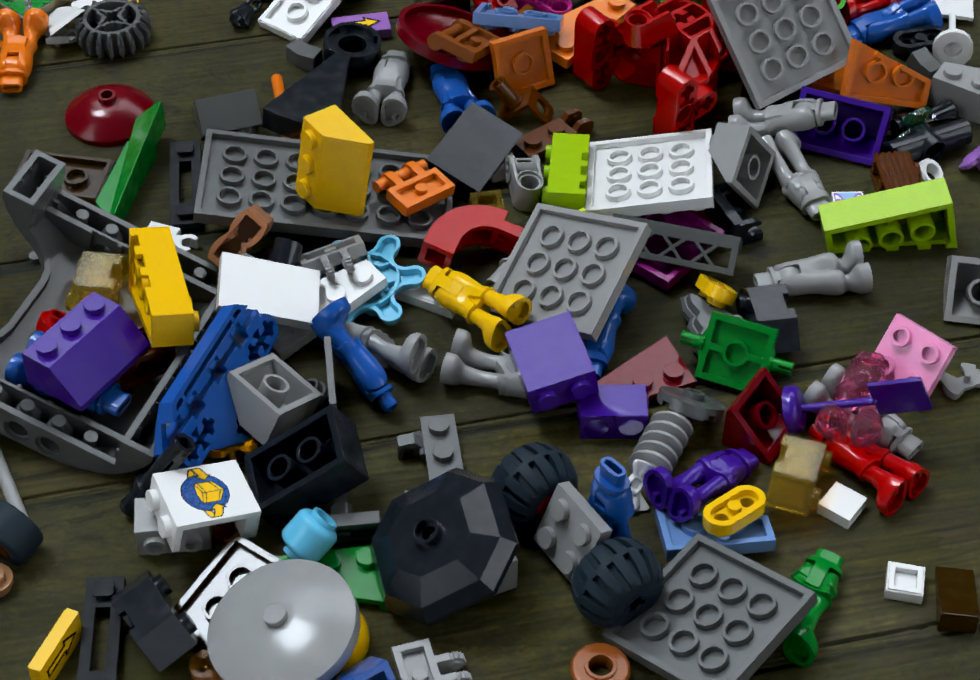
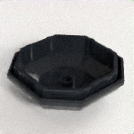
M454 468L394 498L380 522L369 547L385 608L388 611L424 625L432 626L497 594L519 548V542L501 484L496 480Z

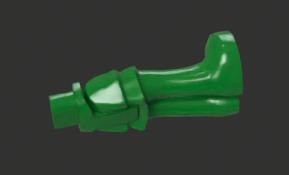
M819 548L815 555L808 556L805 563L790 575V580L814 591L818 603L783 642V651L787 659L802 667L811 665L818 654L819 648L814 634L815 627L823 613L832 606V599L837 597L838 581L843 574L841 570L844 564L843 558L823 548Z

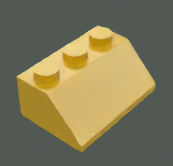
M335 104L304 116L300 135L301 142L295 190L314 209L354 216L363 215L374 141Z

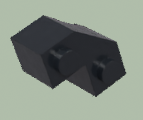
M786 284L739 288L740 295L735 300L738 315H742L746 320L780 329L775 345V354L801 351L798 317L794 308H787L786 298H788L789 292Z
M148 569L111 597V605L116 613L129 625L131 629L129 631L130 635L160 673L197 644L194 632L198 627L185 611L179 614L172 606V600L169 595L173 590L161 574L154 577Z

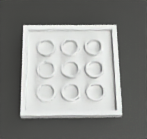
M712 129L590 142L585 202L586 212L613 216V213L640 217L642 215H666L678 211H701L706 208H714L713 158L708 151Z

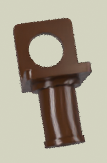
M499 76V79H494L490 84L489 90L502 101L498 118L506 121L528 109L542 125L551 121L553 107L533 85L521 92H517L506 81L504 76ZM537 102L543 107L544 115L538 110Z

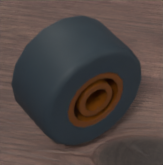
M0 499V557L16 566H22L43 542L44 535L40 528L23 512Z

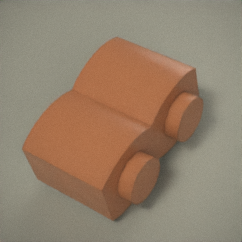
M257 204L248 207L235 217L229 231L214 242L209 250L208 259L219 267L222 252L242 255L244 252L250 254L253 245L270 231L274 218Z

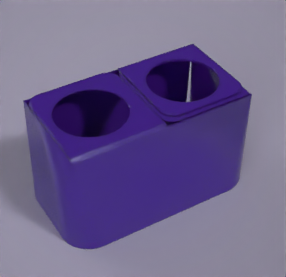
M646 384L598 385V393L576 400L580 439L640 438L647 426L648 389L646 394Z

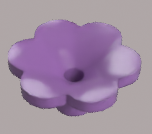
M980 146L963 159V162L959 165L961 171L968 170L973 166H976L980 171Z

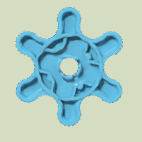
M385 235L381 237L372 250L367 251L368 254L361 256L360 261L367 259L386 277L388 286L349 313L347 322H353L356 317L366 313L369 316L378 315L380 320L386 325H396L400 322L403 315L401 305L395 300L396 295L403 290L422 287L421 284L426 276L423 267L419 265L402 267L394 261L401 248V242L397 236ZM343 264L336 265L335 272L344 269ZM321 275L320 279L326 277V275Z

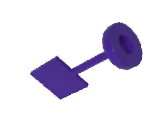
M921 377L867 383L871 397L805 404L803 393L798 386H784L782 390V413L789 434H797L804 431L807 420L806 412L875 405L879 415L932 410V403Z

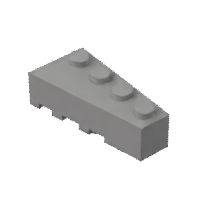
M944 61L932 77L927 105L935 107L945 99L952 100L957 105L958 117L980 125V68Z

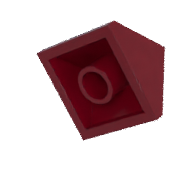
M762 367L726 411L722 444L736 450L744 448L754 454L760 463L768 465L771 464L792 434L788 433L783 419L782 390L766 367Z

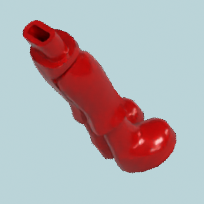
M824 417L813 424L808 430V435L817 441V447L823 450L833 462L854 473L861 481L866 480L877 489L876 507L885 516L889 517L896 513L903 504L905 496L910 499H915L919 496L929 482L930 472L924 467L892 454L890 449L878 446L860 431L850 426L845 427V423L841 421L834 423L827 417Z

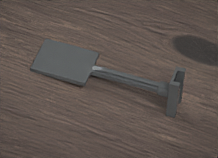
M324 336L329 405L331 404L337 409L331 336ZM348 492L336 498L334 505L331 507V515H329L337 524L335 529L337 541L332 547L371 543L380 524L379 510L353 513V507L348 503Z

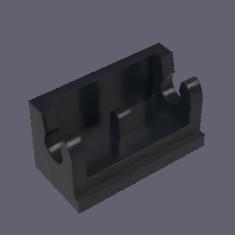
M726 182L714 185V208L704 209L713 224L725 230L726 235L741 237L743 240L742 245L762 240L763 232L756 227L762 224L761 220L757 217L749 218L736 201L734 194L723 195L725 191L733 190Z

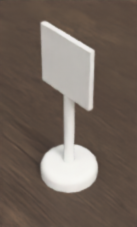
M933 0L937 3L942 18H949V29L939 33L932 44L933 56L941 64L946 61L964 65L972 57L973 41L969 34L956 28V19L973 21V0Z

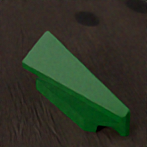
M158 101L136 118L130 141H127L95 201L96 207L122 220H125L158 155L156 145L166 128L162 101Z

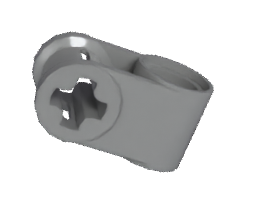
M506 155L504 172L509 186L511 202L516 209L523 212H531L535 209L537 203L540 202L544 185L539 155H532L531 158H514L513 155Z

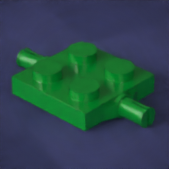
M712 311L708 328L702 336L683 330L681 333L682 338L679 339V344L698 349V364L694 377L741 391L760 368L766 367L769 373L775 371L791 377L793 372L791 369L794 368L795 364L794 362L775 358V345L780 329L718 311Z

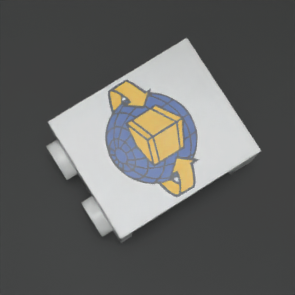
M236 459L152 474L150 490H146L145 493L146 505L150 512L154 511L159 534L162 539L166 538L172 552L180 551L183 531L234 521L242 537L250 538L256 536L261 509Z

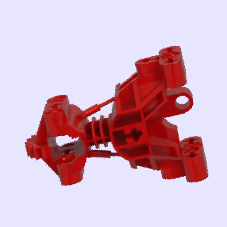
M649 0L625 13L624 22L618 23L611 18L609 19L592 6L582 9L576 18L573 59L574 75L595 91L605 88L610 82L612 74L625 83L655 88L657 107L656 114L653 117L652 130L654 135L692 131L694 129V121L710 112L717 102L719 69L739 74L706 0H702V6L689 0H667L658 5L655 4L654 0Z

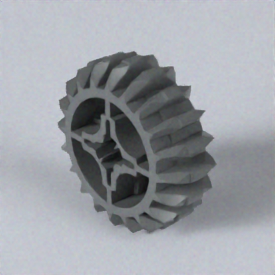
M137 0L92 1V5L83 6L85 11L74 19L75 37H77L78 45H80L83 52H88L90 56L98 55L100 59L110 57L111 60L114 57L124 59V55L127 54L133 56L135 55V50H143L144 45L149 44V39L152 37L153 28L149 11L145 9L143 4H138Z

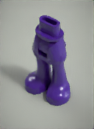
M729 448L725 451L702 456L696 461L695 465L675 478L672 477L667 468L662 466L652 468L645 473L643 486L647 497L657 510L662 511L668 506V516L671 520L686 522L698 515L701 507L714 496H722L735 488L740 482L749 478L752 475V470L759 467V459L744 448L738 450ZM701 484L700 487L694 488L696 485Z

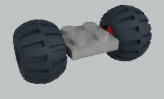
M534 442L514 449L510 455H506L500 461L501 464L496 466L491 479L501 484L513 526L524 531L536 530L533 539L571 583L573 600L580 613L586 619L597 626L611 629L616 626H625L653 606L659 599L664 585L662 566L658 558L649 547L638 540L628 537L609 539L613 530L578 492V477L575 467L564 452L552 445Z

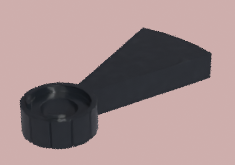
M356 22L339 23L330 27L324 35V62L263 107L262 127L282 136L301 140L300 135L304 116L334 104L342 110L348 75L358 76L370 73L375 70L379 63L382 43L380 34L372 27ZM350 49H352V50H357V51H360V52L352 53V52H347V51H344V50H350Z

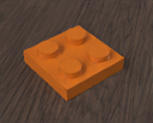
M540 26L489 41L495 79H499V76H504L506 81L517 92H521L532 85L538 90L555 84L547 28Z

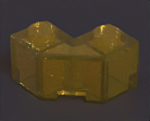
M83 251L82 256L78 260L71 291L69 290L66 295V310L71 311L92 291L119 304L120 288H128L129 255Z
M789 432L784 434L779 458L776 460L772 471L765 506L805 517L809 515L810 509H818L822 489L816 488L817 481L821 476V472L828 473L833 452L827 451L828 442Z

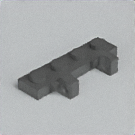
M454 413L420 417L419 431L396 436L398 459L401 460L403 457L411 456L414 459L420 458V461H425L428 481L454 468L464 470Z

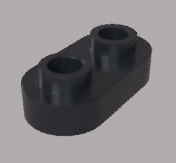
M928 25L897 31L893 35L891 49L903 58H908L912 52L926 47L930 53H933L932 44L935 37L942 31H945V29L940 26Z

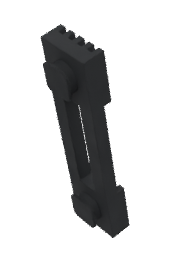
M200 140L170 142V226L180 228L181 234L182 230H185V233H189V229H192V233H196V229H199V232H203V223L193 222L202 162ZM181 167H184L185 170H188V167L192 169V202L180 203Z
M125 576L87 578L77 680H119L118 669L123 618L116 613L111 605V597L127 586ZM99 613H102L103 616H107L110 613L105 670L91 671L96 616H99Z

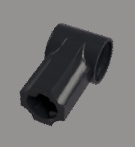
M277 237L274 240L273 246L262 248L261 251L253 253L252 256L258 259L298 266L303 245L291 239Z

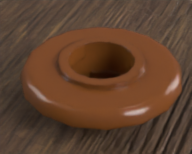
M593 643L585 645L575 653L570 662V674L573 680H629L631 677V665L627 656L619 648L608 643ZM595 666H604L611 672L600 676L593 674L590 669Z

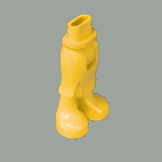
M434 265L426 274L421 284L423 288L429 291V295L436 299L442 307L462 316L468 324L478 326L482 330L485 345L494 352L503 351L508 347L504 332L510 331L512 328L505 320L490 314L491 308L496 310L506 320L518 326L528 319L532 311V302L529 298L521 294L504 295L498 293L493 287L481 285L470 276L459 271H453L449 267L442 269Z

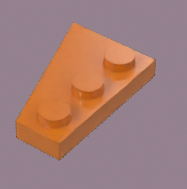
M851 38L839 95L872 103L926 109L932 80L864 43Z

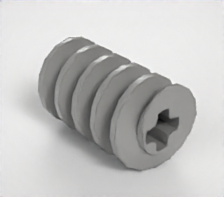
M673 411L654 413L639 438L638 444L634 447L632 455L628 459L627 467L629 473H633V461L640 459L650 463L654 468L658 466L667 468L672 475L673 468L677 465L678 458L683 453V448L687 445L688 439L693 434V427L690 421Z

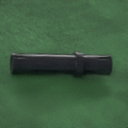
M184 433L177 434L148 471L140 474L135 479L134 487L121 500L119 505L121 511L126 516L134 518V498H145L146 490H150L152 474L177 470L186 458L194 452L196 445L191 437Z

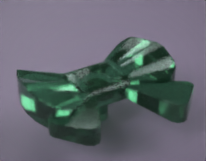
M925 106L910 112L903 118L902 122L905 125L911 124V128L898 135L896 139L907 136L915 126L926 123V118L933 110L929 106Z

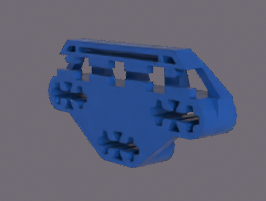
M233 304L221 307L159 403L153 455L155 460L179 433H184L191 437L196 447L194 452L186 458L178 469L200 466L209 451L243 443L252 437L239 424L227 375L229 371L269 355L279 334L278 324L272 315L260 314L257 309H246L248 305ZM170 423L169 427L166 430V424Z

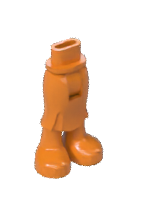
M8 8L0 9V34L3 36V41L0 42V91L3 93H20L23 86L28 82L33 68V56L38 49V40L45 34L49 26L48 15L39 8H30L24 12V36L21 35L22 23L17 12Z

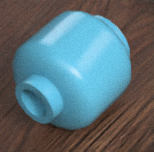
M315 507L313 510L308 508L301 509L282 530V539L286 544L283 548L284 552L291 559H305L318 562L337 541L336 522L318 507Z

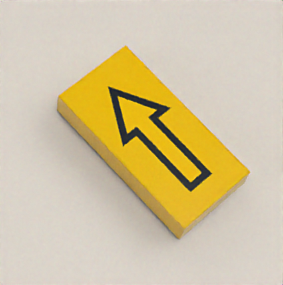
M69 608L63 611L27 666L31 680L56 679L81 640L82 623L78 611Z

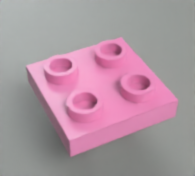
M896 313L863 372L878 382L921 377L930 397L958 348L904 315Z

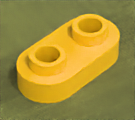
M700 273L695 284L700 289L698 294L706 298L708 303L718 308H725L726 304L733 306L738 296V293L727 284L703 273Z
M740 485L705 506L702 520L703 528L709 534L717 537H726L736 533L764 514L765 493L752 485Z

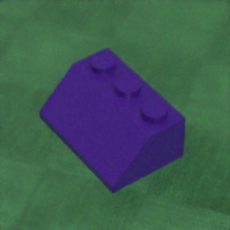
M802 86L799 99L812 98L817 100L822 98L824 102L837 101L838 114L836 120L824 121V125L821 127H814L806 131H796L795 133L801 140L800 149L871 166L873 155L876 152L881 153L882 143L886 141L893 116L892 107Z
M92 291L23 351L22 358L29 384L82 412L137 362V359L151 345L119 304Z

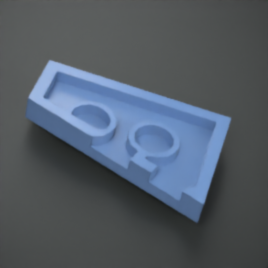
M482 2L473 12L472 24H478L485 30H497V26L508 27L509 31L513 33L543 26L547 28L548 36H554L555 32H560L563 28L564 15L527 10L523 14H518V10L515 7L503 6V8H495L493 10L491 9V3Z
M653 506V514L666 561H671L697 533L739 554L775 551L776 538L768 515H762L730 536L717 537L709 534L703 528V513L701 512L686 522H675L668 516V508L660 511Z

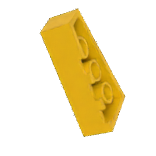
M170 227L129 228V291L151 347L194 345V332H198L200 328L198 311L193 310L192 298L187 290Z

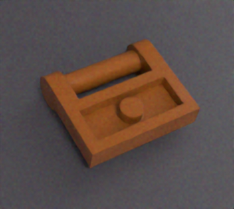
M461 18L452 22L450 27L442 32L436 31L430 34L427 38V44L434 51L444 49L455 55L459 61L473 64L490 54L489 41L501 37Z

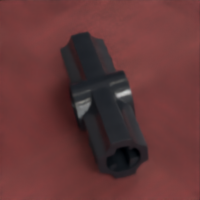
M965 118L933 128L927 123H921L915 126L907 136L882 143L881 153L889 151L891 153L894 151L900 152L901 150L905 152L908 150L913 161L921 158L923 160L930 158L937 161L947 150L972 142L971 124Z

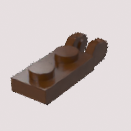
M574 107L571 110L565 111L561 118L558 117L523 135L513 151L521 158H531L532 155H539L541 161L545 159L546 145H552L553 133L588 134L594 128V121L589 117L581 119L582 112L577 107Z

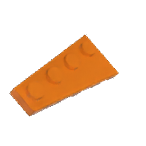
M593 0L563 14L564 20L561 31L555 32L554 36H548L552 61L565 69H568L573 64L575 21L582 9L592 6L609 19L611 18L618 23L624 22L625 13L635 8L636 4L630 0Z

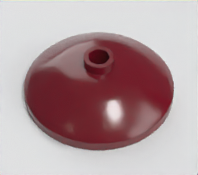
M118 83L102 84L83 91L70 102L65 112V123L68 132L82 143L98 147L119 146L130 141L136 118L152 107L154 103L145 92L133 86Z

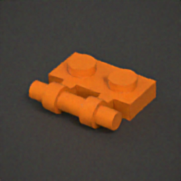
M421 159L417 162L409 161L395 172L387 171L381 174L380 179L372 182V188L376 193L386 190V200L407 217L453 195L455 184L436 167L428 170L427 162Z

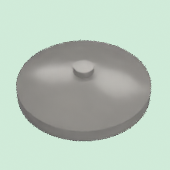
M288 559L264 565L236 582L216 606L207 632L209 658L222 680H331L346 664L356 646L360 631L359 607L344 578L335 570L322 563L305 559Z

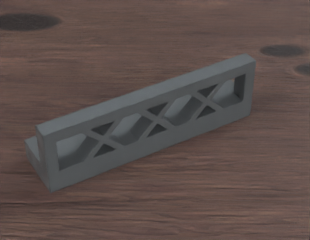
M613 213L612 217L648 223L652 230L648 239L651 237L662 238L669 245V248L660 254L650 253L646 245H644L643 249L645 252L641 251L638 258L734 277L738 253L741 252L743 242L741 237ZM670 240L678 241V242H676L675 244L672 245V243L670 242ZM683 243L697 245L701 254L690 261L684 260L680 257L676 248ZM702 246H704V247H709V248L704 251V249L702 248ZM715 249L731 252L728 268L714 266L708 254ZM673 251L677 258L668 257L665 255ZM705 257L709 264L699 263L697 261Z

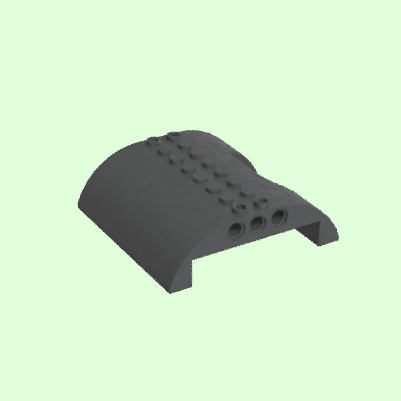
M36 149L2 193L6 209L14 224L37 254L42 266V276L9 322L0 329V434L46 457L77 469L106 474L133 472L144 468L154 460L155 427L159 403L217 315L216 300L219 267L175 246L187 290L192 298L193 310L198 311L200 328L198 332H194V345L175 346L176 357L165 374L123 391L130 394L132 399L119 417L109 413L100 415L97 414V410L84 409L81 412L57 398L36 393L32 387H23L21 384L14 385L6 381L5 370L9 360L16 353L22 354L26 350L29 339L37 331L36 323L40 314L51 309H57L67 314L92 291L119 304L137 327L143 325L129 291V228L139 227L62 190L66 163ZM245 252L242 254L243 256L253 257ZM170 423L166 424V430L169 427Z

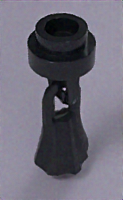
M246 0L240 6L230 10L229 21L231 25L240 30L244 28L249 29L253 17L262 7V1L270 2L272 0ZM251 2L252 5H256L254 8H252V6L249 5Z
M945 99L935 107L921 113L909 116L906 113L896 115L891 120L890 129L895 137H904L921 123L931 124L933 122L956 119L958 108L952 100ZM927 115L929 119L923 121V116Z

